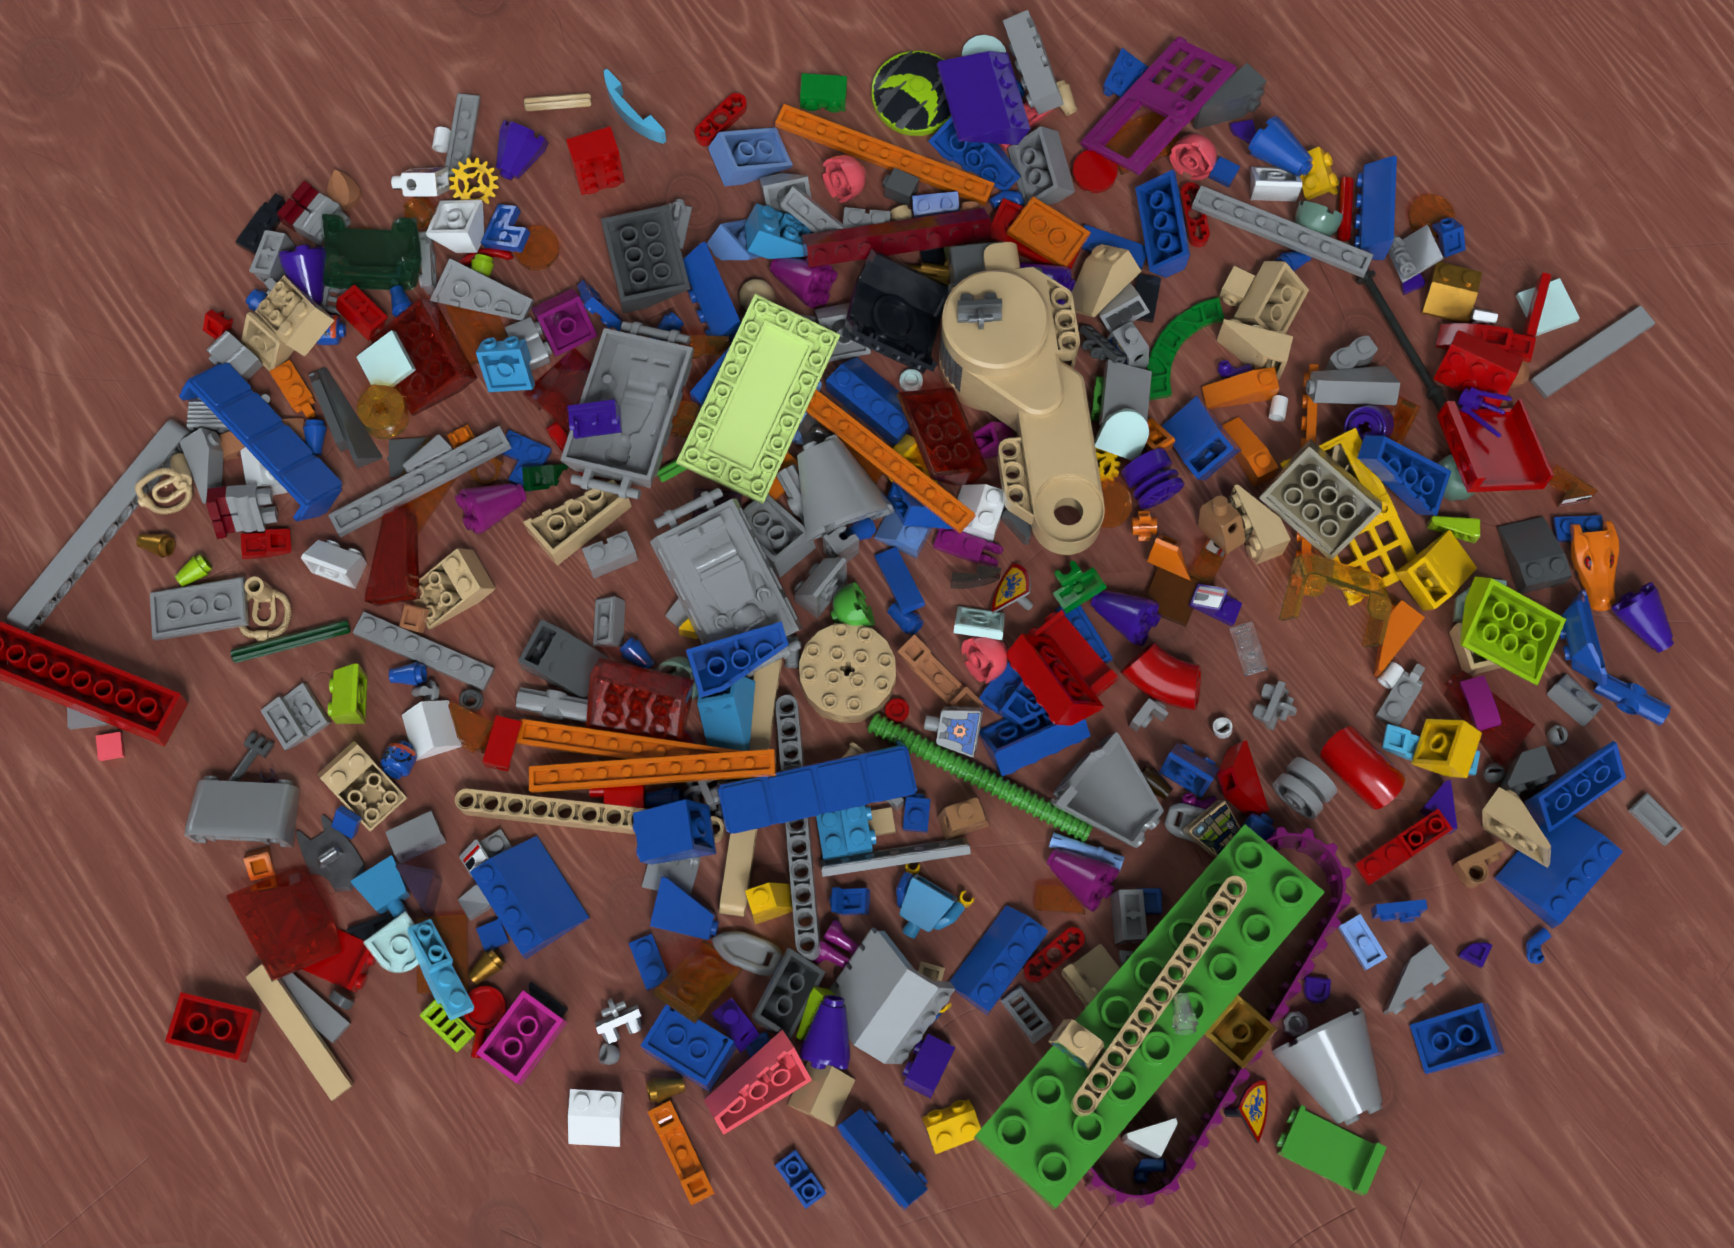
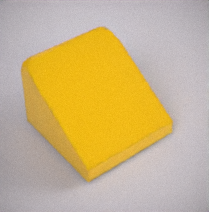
M688 618L679 627V634L697 639L698 636Z

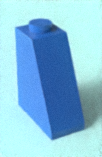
M892 483L887 498L892 503L896 514L904 526L953 529L896 483Z
M661 877L650 926L705 940H710L712 935L716 936L719 927V921L716 920L717 914L670 877Z

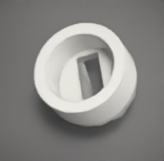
M1221 717L1214 721L1213 733L1219 739H1225L1231 735L1233 725L1229 719ZM1226 726L1228 727V729L1220 733Z

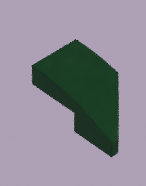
M562 463L522 467L524 491L549 489L550 486H557L560 482L558 478L569 466Z

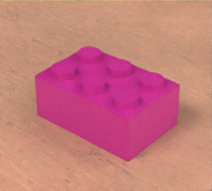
M523 990L476 1054L516 1084L522 1086L568 1022Z

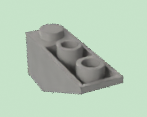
M1432 944L1405 962L1383 1011L1384 1015L1391 1011L1396 1015L1407 1007L1404 1002L1410 997L1415 1001L1427 992L1424 987L1432 982L1435 986L1446 978L1444 972L1450 968Z

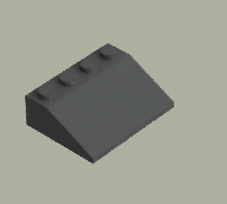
M669 205L601 219L623 313L646 309L690 289Z

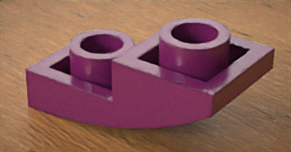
M1484 675L1461 681L1460 689L1469 706V714L1476 729L1481 731L1501 725V719Z

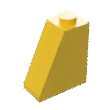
M769 882L745 890L755 925L793 912L791 884Z

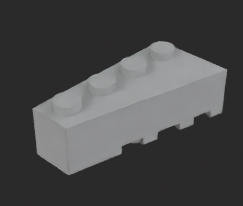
M1023 11L1003 20L1011 42L1009 48L1013 57L1016 56L1017 58L1014 61L1019 74L1022 73L1023 75L1020 78L1025 91H1029L1026 98L1030 108L1035 107L1040 115L1064 105L1041 36L1029 11Z

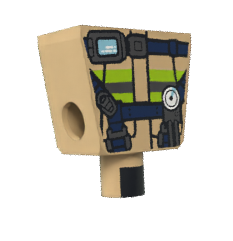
M1217 800L1187 825L1183 831L1209 855L1217 857L1241 828L1228 804L1224 800Z

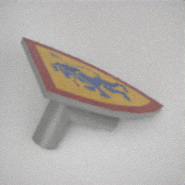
M1012 563L1002 577L993 598V614L1014 602H1018L1027 611L1033 607V603L1025 597L1031 593V578L1023 566Z

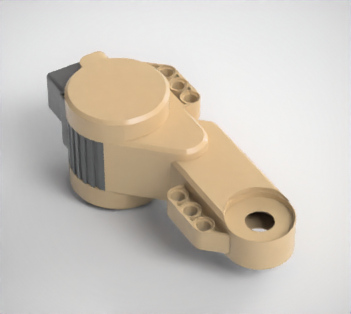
M999 241L951 247L948 263L951 284L948 286V297L943 309L939 350V372L941 379L949 393L959 402L970 408L989 412L1017 432V438H1008L1000 443L997 455L1004 505L1007 510L1030 524L1038 542L1049 551L1061 555L1080 553L1089 548L1097 539L1104 519L1105 507L1084 378L1079 372L1074 370L1080 338L1073 295L1069 289L1043 274L1041 268H1020L1017 245L1013 242ZM995 292L998 298H1002V321L984 322V329L978 330V323H958L957 301L960 300L961 294H971L974 296V300L983 299V295L986 293ZM1056 300H1064L1066 304H1058ZM1011 450L1015 454L1013 456H1006L1003 451ZM1009 472H1014L1018 475V477L1016 479H1010L1006 476V474ZM1018 495L1022 500L1014 502L1010 499V496ZM1061 506H1071L1079 512L1081 520L1074 525H1064L1055 518L1054 511Z

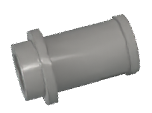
M786 637L788 644L795 640H798L801 646V642L799 641L798 637ZM799 650L791 653V656L785 659L786 668H799Z

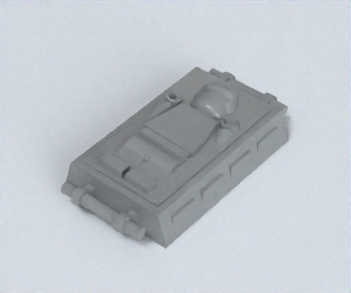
M623 321L621 330L630 333L603 329L579 404L615 399L621 407L622 433L575 439L573 430H570L561 461L574 471L584 473L583 476L573 474L571 484L579 485L582 489L586 490L592 488L617 494L620 498L624 499L629 497L639 499L641 490L631 488V484L651 488L654 477H657L663 458L662 452L664 446L666 447L673 427L672 421L677 414L682 399L683 386H686L690 374L694 349L693 347L678 344L689 345L691 336L680 334V331L673 329L666 331L643 326L641 322L634 321L629 323ZM641 335L649 336V337H654V338H658V339H663V340H667V342H666V341L657 340V339H652V338L643 337V336H641ZM593 476L621 481V485L593 479Z
M717 488L709 493L705 491L700 494L701 497L672 511L669 509L663 512L664 515L653 520L657 529L666 524H669L671 530L655 537L650 541V544L702 645L781 621L786 637L803 629L737 499H731L715 507L713 501L723 497L720 488ZM702 506H706L707 512L678 526L676 519ZM798 640L789 643L786 648L746 675L747 678L755 675L754 672L781 658H789L791 653L801 649Z

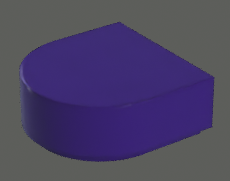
M1305 976L1303 987L1305 998L1313 1004L1324 1002L1330 995L1331 979Z

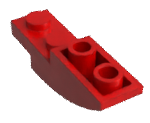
M1464 323L1440 325L1436 348L1447 350L1459 329L1516 355L1525 362H1531L1536 337L1513 333L1514 329L1499 326Z
M1437 809L1357 862L1354 867L1367 886H1370L1452 831L1453 828L1440 810Z

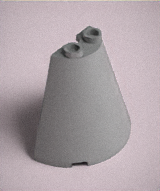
M837 434L825 438V442L819 444L816 441L805 444L803 446L804 451L797 455L805 533L808 542L821 538L826 534L830 535L836 528L869 517L871 521L891 515L895 511L892 503L838 438Z
M1114 732L1097 744L1099 748L1091 752L1088 751L1073 766L1055 789L1053 795L1056 799L1053 797L1051 803L1064 812L1129 846L1138 848L1146 839L1144 836L1147 829L1152 830L1159 824V817L1164 810L1120 735Z
M1362 1007L1327 1022L1272 1051L1278 1061L1337 1124L1343 1121L1346 1125L1352 1124L1360 1120L1358 1114L1367 1110L1370 1115L1383 1108L1367 1021Z

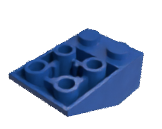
M1198 396L1162 425L1174 437V448L1198 480L1206 481L1241 451L1240 447Z

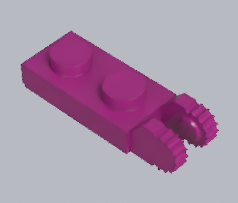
M940 528L933 545L934 549L992 568L997 567L999 562L995 558L982 555L983 549L995 554H1002L1003 547L998 544L986 542L985 539L965 532L959 534L954 529Z

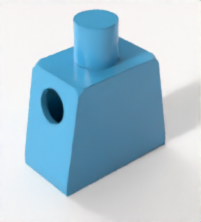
M392 855L351 880L353 886L380 915L389 910L393 918L396 919L405 911L408 913L402 901L411 895L400 866Z

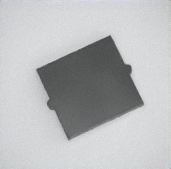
M431 438L389 440V456L387 460L389 461L390 478L406 475L403 464L431 441Z

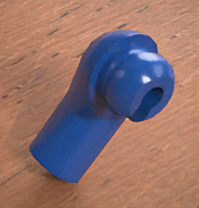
M1005 190L991 197L989 203L995 209L1000 206L1003 198L1019 205L1024 204V199L1022 198L1023 194L1019 191Z
M1545 928L1539 930L1526 941V958L1530 963L1540 964L1544 961L1541 945L1551 938V934Z
M1166 1159L1141 1160L1133 1170L1135 1182H1148V1175L1151 1172H1166Z

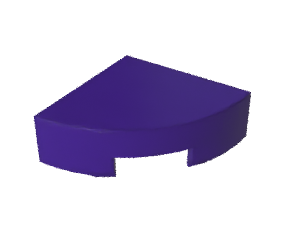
M1253 120L1232 123L1229 127L1235 137L1237 136L1246 141V143H1251L1256 134Z
M1419 273L1401 284L1402 293L1406 295L1423 288L1426 283Z
M1485 942L1471 944L1465 947L1458 957L1482 968L1493 945Z

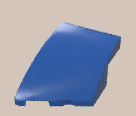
M1007 662L1004 672L998 678L991 681L979 697L985 707L1019 725L1046 712L1044 707L1037 703L1033 692L1023 684L1022 677L1010 666L1009 662Z

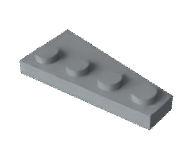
M450 258L429 300L520 321L526 319L534 303V300Z

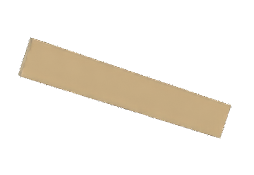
M269 961L264 962L247 975L246 979L330 1100H336L351 1088L354 1083Z

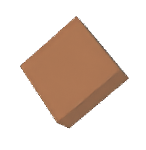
M404 604L399 627L424 633L429 609Z

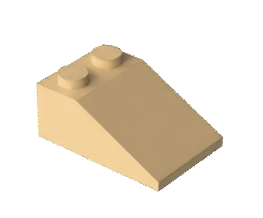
M1103 244L1092 250V254L1085 259L1071 292L1075 313L1094 318L1141 272L1129 250Z
M1499 787L1482 810L1483 829L1548 868L1551 858L1550 843L1523 802L1519 799V796L1511 790L1505 791Z

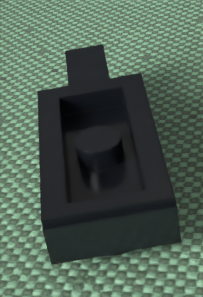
M275 193L269 200V203L264 202L235 241L239 247L254 255L256 254L264 231H275L281 223L277 212L286 203L284 198Z

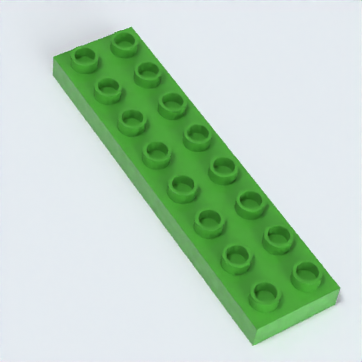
M1246 824L1075 1020L1104 1042L1105 1052L1225 880L1231 876H1239L1245 880L1247 891L1096 1109L1085 1117L1078 1116L1072 1111L1071 1100L1090 1072L1055 1046H1052L975 1135V1140L1053 1210L1059 1206L1324 894V891ZM1235 884L1227 885L1230 894L1239 895V888ZM1213 905L1215 915H1225V910L1221 905ZM1198 926V933L1202 937H1210L1208 927ZM1186 946L1183 948V953L1187 958H1195L1196 953L1192 947ZM1172 967L1168 969V975L1171 979L1179 980L1181 978V973L1177 968ZM1155 989L1153 991V996L1157 1001L1166 1000V994L1163 990ZM1140 1010L1138 1012V1018L1141 1022L1149 1023L1151 1021V1015L1148 1011ZM1127 1031L1123 1033V1040L1127 1044L1133 1045L1136 1043V1036L1134 1033ZM1110 1053L1108 1055V1062L1112 1066H1120L1121 1058L1116 1053ZM1102 1075L1093 1076L1092 1082L1095 1087L1104 1088L1106 1086V1080ZM1081 1096L1077 1099V1105L1080 1109H1090L1091 1102L1087 1097Z

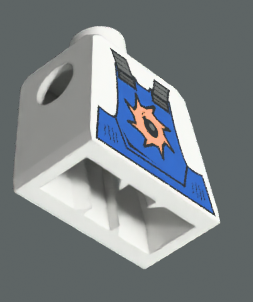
M448 167L406 170L401 173V176H392L393 190H403L404 196H439L450 190Z

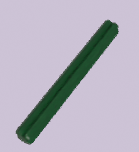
M342 620L232 649L230 651L231 658L234 663L345 635L351 632V628L347 620Z

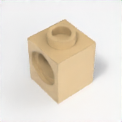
M1234 266L1221 290L1219 298L1227 305L1240 307L1253 283L1255 275Z

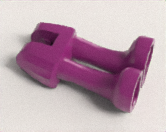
M835 919L823 939L842 947L851 954H854L860 946L843 933L842 924ZM823 940L820 942L821 953L819 957L812 960L818 964L827 960L843 969L846 964H850V958Z

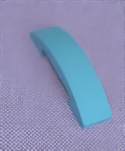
M605 69L604 78L608 96L619 116L637 133L650 140L664 144L667 141L665 130L651 115L643 120L621 97L623 96L622 84L608 69Z
M1387 724L1382 749L1412 761L1420 736L1411 734L1410 730ZM1476 750L1468 775H1476L1481 751Z

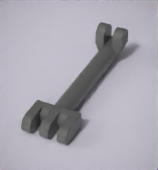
M254 731L251 732L243 743L244 747L249 749V751L228 781L239 782L258 755L266 759L273 749L274 743L268 741L264 748H262L266 738L260 736L256 743H254L258 734Z

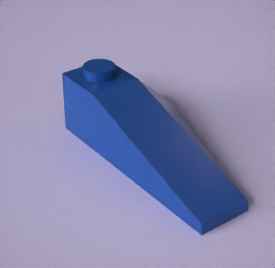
M952 116L928 141L943 158L950 162L954 161L961 165L962 169L968 172L971 171L981 178L995 183L994 187L1001 191L1009 190L1021 177L999 144L959 141Z
M782 621L687 649L686 654L700 698L726 690L786 648L789 644Z

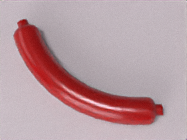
M483 248L479 249L477 253L465 255L458 263L467 266L476 254L502 258L507 261L513 260L514 256L506 250Z

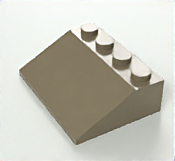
M1311 439L1291 458L1259 496L1267 506L1330 561L1382 511V502Z

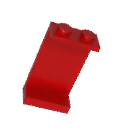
M1062 610L1058 613L1052 612L1045 618L1044 621L1046 623L1039 629L1034 627L1027 633L1029 635L1052 637L1097 697L1119 680L1117 674L1112 669L1110 670L1070 623Z
M292 908L270 952V955L353 993H357L358 989L364 987L368 978L366 973L370 965L373 966L376 963V959L364 945V940L313 919Z

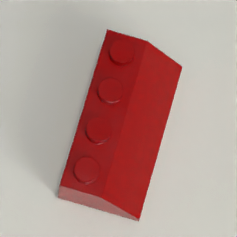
M1021 634L1006 652L1010 666L1019 673L1023 679V684L1033 692L1037 703L1044 707L1049 714V719L1054 724L1072 726L1104 708V705L1052 637Z

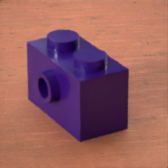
M927 1034L925 1040H920L913 1053L917 1055L914 1062L908 1061L902 1073L906 1077L903 1085L931 1099L955 1047Z

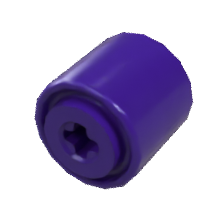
M1364 404L1349 413L1345 419L1344 432L1346 433L1356 428L1362 442L1365 435L1389 438L1394 428L1393 416L1383 405ZM1368 422V427L1371 428V431H1367L1364 434L1360 424Z

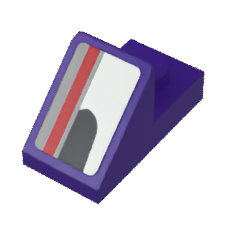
M1197 584L1188 606L1232 626L1235 624L1242 603L1227 596L1228 589Z

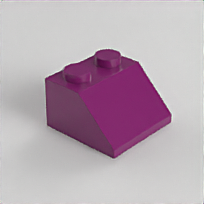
M573 288L531 308L555 356L597 337L580 296Z

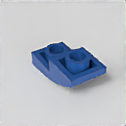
M795 1149L774 1164L805 1209L827 1194Z

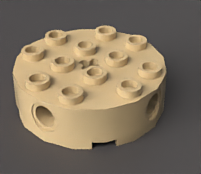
M835 623L818 631L805 645L799 661L800 688L808 704L822 717L838 723H858L876 714L888 703L896 684L895 656L888 642L874 629L863 625L851 626L846 623ZM846 670H851L849 676L844 675Z

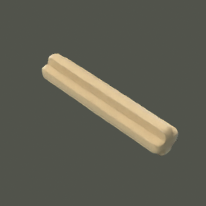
M590 93L529 97L524 99L526 111L588 107L592 104Z

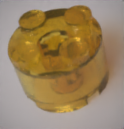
M374 384L358 400V417L371 436L385 440L389 439V437L400 435L406 429L409 423L408 408L403 397L396 389L386 385Z

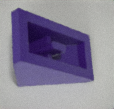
M1446 780L1419 811L1426 817L1439 809L1453 828L1447 834H1452L1458 829L1451 780Z

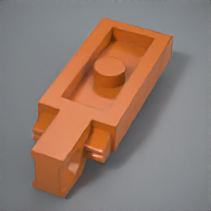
M288 360L269 371L292 409L296 413L303 411L308 420L315 419L317 416L311 407L315 403V399L291 361Z

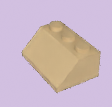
M1264 261L1238 308L1234 319L1250 326L1260 325L1266 330L1274 332H1287L1309 289L1286 262Z

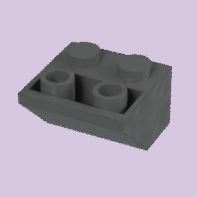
M1546 746L1531 749L1518 755L1508 765L1499 787L1505 791L1511 790L1519 796L1522 791L1528 789L1529 792H1534L1542 789L1543 785L1549 783L1550 778L1556 774Z

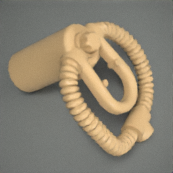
M177 453L171 457V469L166 467L159 468V470L156 469V471H152L137 482L135 492L138 496V503L142 508L146 507L157 514L168 515V513L173 514L183 510L191 502L193 496L191 486L192 474L183 453ZM167 474L171 476L153 487V498L157 502L168 503L184 492L186 495L179 504L170 508H160L143 492V486L155 477ZM171 483L178 489L168 497H160L157 494L160 488H167V485Z
M250 577L245 582V591L247 592V602L249 599H254L252 611L254 622L259 626L265 627L275 621L277 615L276 598L280 599L283 603L285 615L280 627L273 631H251L246 626L239 627L241 633L248 638H256L258 642L280 636L287 629L291 619L292 610L289 599H287L285 594L277 589H273L271 585L259 577ZM270 602L271 617L267 621H260L258 619L259 603Z

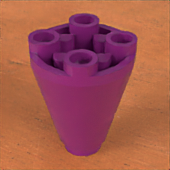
M794 257L774 259L770 266V272L774 274V277L801 302L811 308L817 307L819 304L825 305L830 297L829 291L838 276L837 271L833 270L830 265L809 268L805 259Z
M504 484L466 488L461 490L460 494L455 495V500L459 508L463 509L465 517L462 519L465 528L468 531L472 529L474 533L479 535L519 508L523 502H526V495L520 484Z
M1058 848L1051 853L1047 860V865L1051 867V871L1081 904L1092 912L1098 908L1103 897L1108 899L1114 890V886L1111 884L1117 877L1119 869L1112 864Z

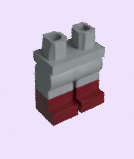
M305 180L291 195L293 200L289 198L277 212L283 225L313 241L319 247L321 244L332 247L338 238L332 232L335 227L346 230L351 224L349 217L343 212L338 203L333 202L330 198L316 191Z
M249 483V486L236 485L207 489L206 506L217 539L227 538L228 533L265 531L266 524L278 522L276 506L265 508L263 506L273 504L271 488L258 489L257 483Z

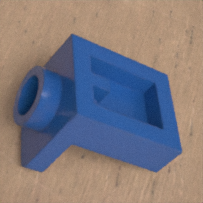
M1444 218L1432 225V229L1439 235L1440 251L1444 258L1466 250L1464 227L1454 218Z
M913 794L911 797H906L903 831L928 832L931 799H927L922 794Z

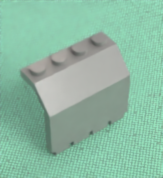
M871 928L862 941L863 945L857 948L849 960L850 964H846L836 979L837 983H833L829 990L836 996L845 999L849 1039L853 1045L884 1064H902L908 1059L909 1053L914 1046L920 1042L929 1025L935 1021L942 1007L948 1003L950 996L955 991V987L951 982L933 981L916 971L885 931Z

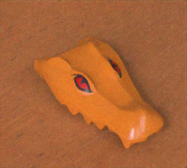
M1604 521L1603 531L1583 533L1580 524L1570 525L1571 560L1574 570L1578 572V580L1581 582L1582 588L1586 589L1590 608L1595 611L1610 610L1611 606L1616 603L1615 579L1619 556V539L1612 521Z

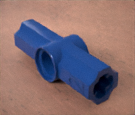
M1607 674V685L1601 686L1596 683L1593 692L1616 703V706L1621 711L1631 715L1638 714L1659 726L1663 724L1670 712V705L1648 695L1647 690L1642 686L1634 683H1625Z

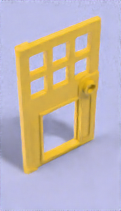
M1356 428L1319 445L1323 451H1326L1340 444L1357 480L1382 502V511L1359 533L1368 531L1376 550L1363 556L1354 538L1349 543V546L1356 560L1342 566L1338 555L1332 561L1327 558L1349 606L1355 605L1362 601L1363 598L1400 580L1395 573L1396 571L1388 557L1387 551L1400 545L1407 562L1417 555L1382 481L1357 458L1362 440ZM1291 458L1280 463L1282 468L1286 466ZM1388 521L1396 540L1383 546L1375 526ZM1380 556L1388 575L1375 581L1366 562ZM1360 566L1368 585L1354 591L1346 572Z

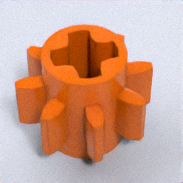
M1138 511L1137 517L1131 518L1132 535H1137L1138 541H1150L1151 535L1157 534V518L1151 517L1150 511Z

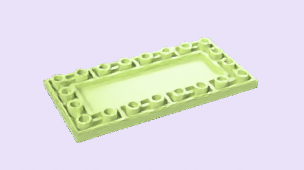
M755 294L676 464L763 504L840 338V334Z

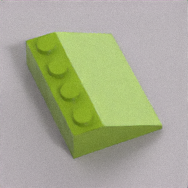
M1475 577L1465 598L1460 645L1538 686L1566 619L1492 578Z

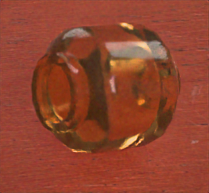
M413 196L403 206L405 208L403 212L404 217L417 230L424 227L427 230L437 211V208L425 196Z

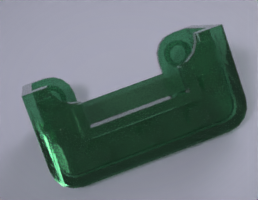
M322 214L323 282L326 286L349 289L355 284L359 289L390 290L392 287L400 285L404 291L416 287L422 260L416 218L402 217L396 219L392 223L391 230L345 228L344 219L339 215Z

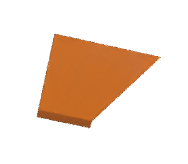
M1160 533L1154 542L1147 562L1191 581L1180 548L1182 542Z

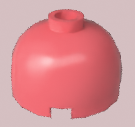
M1197 133L1188 134L1180 138L1172 148L1170 162L1173 168L1181 175H1183V171L1192 175L1191 180H1203L1208 177L1217 161L1215 145L1210 139Z
M839 155L829 158L823 163V167L826 166V173L822 174L825 187L833 198L837 196L841 199L838 202L850 201L862 192L865 187L866 172L863 165L857 159L850 155Z
M972 636L962 643V655L966 653L968 659L964 663L970 674L977 681H986L985 684L998 678L1006 669L1008 660L1006 652L1008 650L1002 641Z

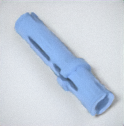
M1056 832L1053 833L1049 845L1050 848L1065 849L1112 864L1119 869V872L1125 856L1104 850L1102 846L1098 848L1062 836Z

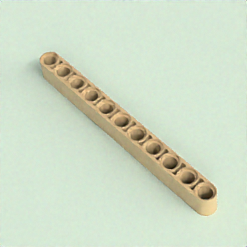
M782 658L754 672L755 692L749 751L768 750L770 748ZM758 829L730 834L719 914L745 916L747 905L745 890H748L750 885Z
M462 789L455 796L456 806L463 814L468 816L635 834L633 830V813L647 810L645 808L476 789ZM472 797L474 799L471 806H462L465 798ZM497 800L498 805L495 809H486L489 801ZM522 803L523 807L519 812H511L513 804ZM541 805L547 806V812L544 815L539 816L535 814L537 807ZM570 808L572 810L568 818L560 817V812L563 809ZM589 811L597 813L596 818L592 821L584 819L585 814ZM620 814L621 820L618 823L612 824L609 822L611 815ZM711 816L712 825L720 827V831L714 835V841L718 843L725 835L724 824L718 817Z
M1239 876L1228 877L1211 899L1073 1096L1071 1108L1076 1115L1088 1116L1099 1105L1247 891V884L1243 878ZM1235 884L1239 888V895L1230 894L1227 885ZM1213 905H1221L1225 910V915H1215ZM1198 926L1208 927L1210 937H1202L1198 933ZM1186 946L1192 947L1196 953L1195 958H1187L1183 953V948ZM1169 968H1177L1181 973V978L1179 980L1171 979L1168 975ZM1155 989L1163 990L1166 994V1000L1157 1001L1153 996V991ZM1140 1010H1146L1150 1013L1151 1021L1149 1023H1143L1139 1020L1138 1012ZM1127 1031L1134 1033L1136 1043L1133 1045L1127 1044L1123 1040V1033ZM1110 1053H1116L1120 1056V1066H1112L1108 1062V1055ZM1094 1075H1102L1105 1078L1106 1086L1104 1088L1094 1086L1092 1082ZM1085 1096L1090 1100L1091 1107L1089 1110H1082L1078 1107V1097Z

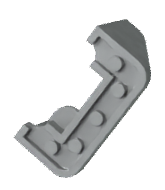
M204 776V779L199 780L185 825L184 836L194 843H207V839L212 842H216V840L263 842L265 844L280 843V847H293L300 789L294 786L293 781L278 780L277 783L219 781L218 777Z

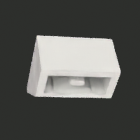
M246 447L240 451L247 486H249V483H257L258 489L271 488L273 496L288 493Z

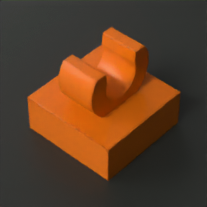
M468 424L447 434L454 449L475 439Z

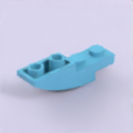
M429 919L407 928L412 947L426 982L437 1004L441 1003L449 1020L451 1021L473 1012L474 1005L452 966L453 959L432 920Z

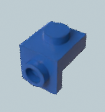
M832 887V894L829 899L831 911L842 916L869 915L870 889Z

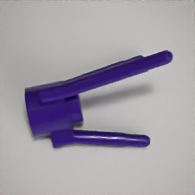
M1473 387L1471 389L1465 388L1458 401V405L1462 407L1461 411L1470 415L1488 431L1500 438L1501 434L1472 410L1477 411L1482 406L1503 415L1505 414L1504 410L1484 402L1480 396L1511 401L1512 397L1481 391Z

